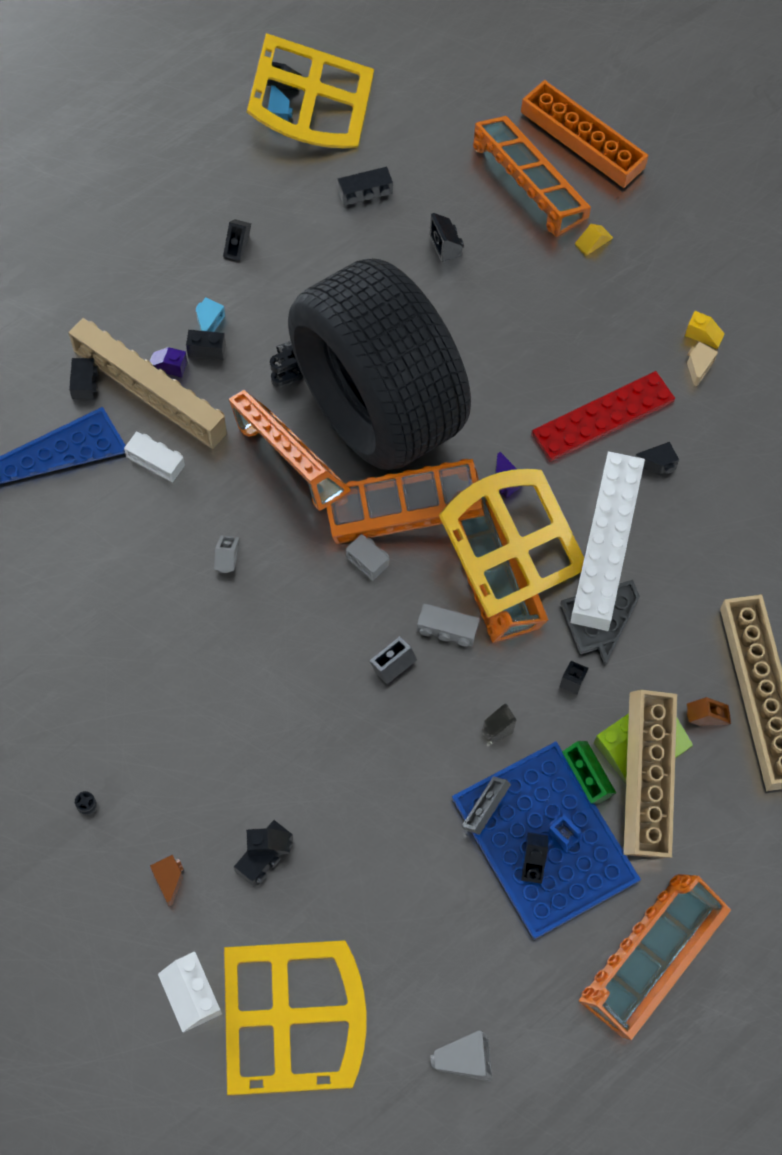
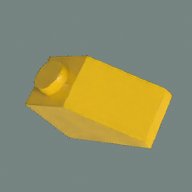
M694 311L685 336L718 349L725 333L712 317Z

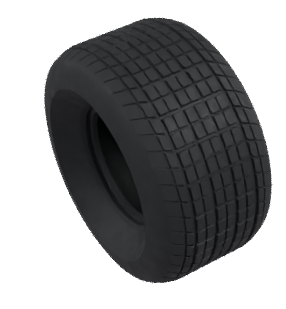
M362 259L307 288L297 296L289 310L288 329L300 371L327 420L344 442L363 460L380 469L401 468L448 441L461 431L469 418L471 410V392L464 364L456 344L437 310L421 289L403 271L381 259Z

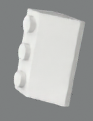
M195 951L175 960L158 973L183 1033L222 1015Z

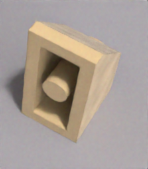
M701 342L696 347L692 346L687 354L689 356L687 365L693 385L696 387L715 362L718 354L717 351Z

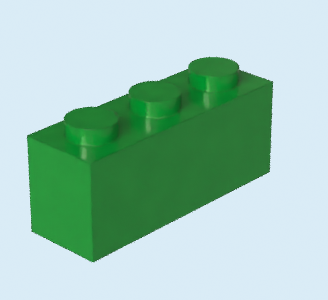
M577 741L562 751L591 804L602 803L616 794L614 787L588 741Z

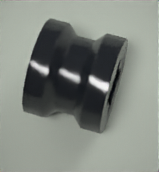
M83 791L75 797L74 803L80 814L90 815L95 812L97 802L92 793Z

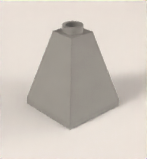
M476 1031L435 1050L434 1055H431L432 1068L441 1072L493 1081L489 1037L483 1031Z

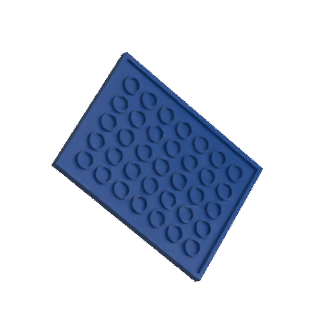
M557 741L452 796L453 802L465 821L492 777L506 779L511 784L480 835L472 834L533 940L641 881L595 804L590 803ZM563 815L581 831V840L566 853L562 846L549 834L550 823L555 818H561ZM564 829L560 831L565 838L569 836ZM528 832L548 835V852L542 884L521 881Z

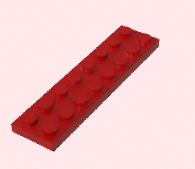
M654 371L533 429L531 434L549 462H552L673 403L675 397L657 371Z

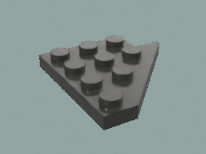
M633 580L618 585L609 631L570 623L576 596L561 600L560 604L580 654L598 649L604 664L608 662L640 597Z

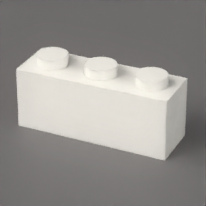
M136 431L124 447L127 458L172 483L185 466L181 453L168 449L161 442L153 441L147 434H141Z

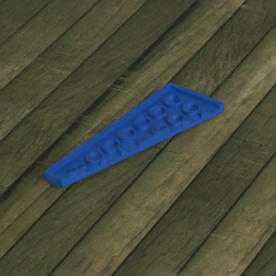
M101 407L1 455L0 484L124 454V447L126 445L106 411Z

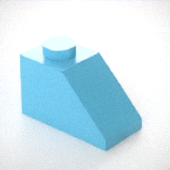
M205 297L202 303L200 302L196 307L200 330L214 332L225 317L224 306Z

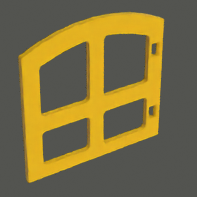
M266 33L246 112L268 128L300 142L328 148H357L374 69ZM278 48L309 58L312 62L308 77L273 67L272 60L275 49ZM266 50L271 52L270 57L265 56ZM327 64L357 74L359 81L356 93L322 83L320 78L323 65ZM269 79L304 91L299 119L296 125L280 118L262 106ZM256 91L261 93L260 99L255 98ZM317 95L352 106V114L346 134L320 132L309 128Z
M516 469L485 477L460 492L439 514L488 618L582 571L584 556L542 470ZM533 486L551 521L550 525L521 537L499 494L500 489ZM485 497L507 540V544L481 557H476L458 519L472 504ZM455 530L458 531L461 537V540L459 542L457 541L453 533V531ZM554 538H558L570 560V565L545 578H541L532 562L529 550ZM511 558H515L527 581V586L501 599H496L484 572ZM480 585H484L488 593L487 596L484 597Z
M346 940L224 947L227 1095L353 1088L360 1070L365 1047L366 1003L361 976ZM333 958L341 974L348 1003L342 1006L291 1008L289 1006L288 962L291 960ZM270 962L272 964L273 1007L270 1010H239L238 965L240 963ZM348 1022L347 1043L339 1071L305 1074L292 1073L291 1025ZM272 1026L274 1028L275 1073L271 1076L242 1077L240 1075L239 1030L242 1027ZM330 1076L331 1084H317V1077ZM263 1080L264 1088H250V1081Z

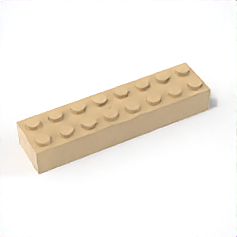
M649 690L630 692L624 855L672 858L677 694Z

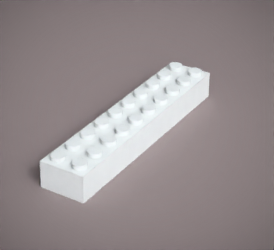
M608 451L570 623L609 631L645 461L643 458Z

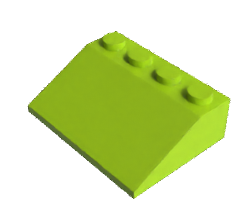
M629 713L599 733L594 741L595 746L625 784L627 777ZM676 718L675 758L693 746L678 718Z

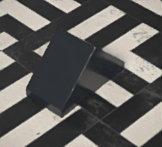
M570 661L559 687L577 695L589 668Z

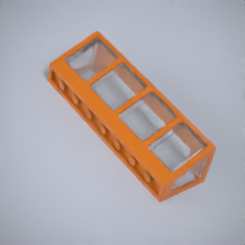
M461 459L459 462L454 463L445 462L438 466H425L418 470H405L403 473L398 474L389 473L382 477H369L362 481H349L346 485L351 491L327 506L331 533L335 543L341 544L354 541L361 534L366 538H372L443 524L439 514L447 504L460 492L479 481L473 459ZM482 498L472 504L459 517L458 521L485 516Z

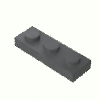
M492 777L462 827L468 832L480 835L511 784L506 779Z

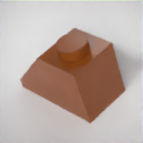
M708 697L687 703V717L690 723L698 726L731 724L729 705Z
M170 855L150 865L169 907L175 901L183 879L181 871L184 870L180 860H175L173 855Z

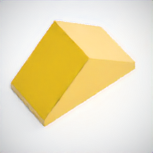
M590 224L575 242V245L587 256L612 240L613 237L602 225Z

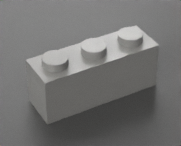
M424 603L417 623V631L424 636L432 635L443 641H454L461 646L466 647L469 645L473 647L480 618Z

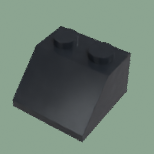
M432 213L429 235L441 261L462 256L464 243L462 238H459L457 235L456 225L452 224L450 218Z

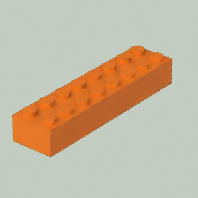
M546 80L542 81L522 99L521 113L623 188L646 168L649 156L647 153Z

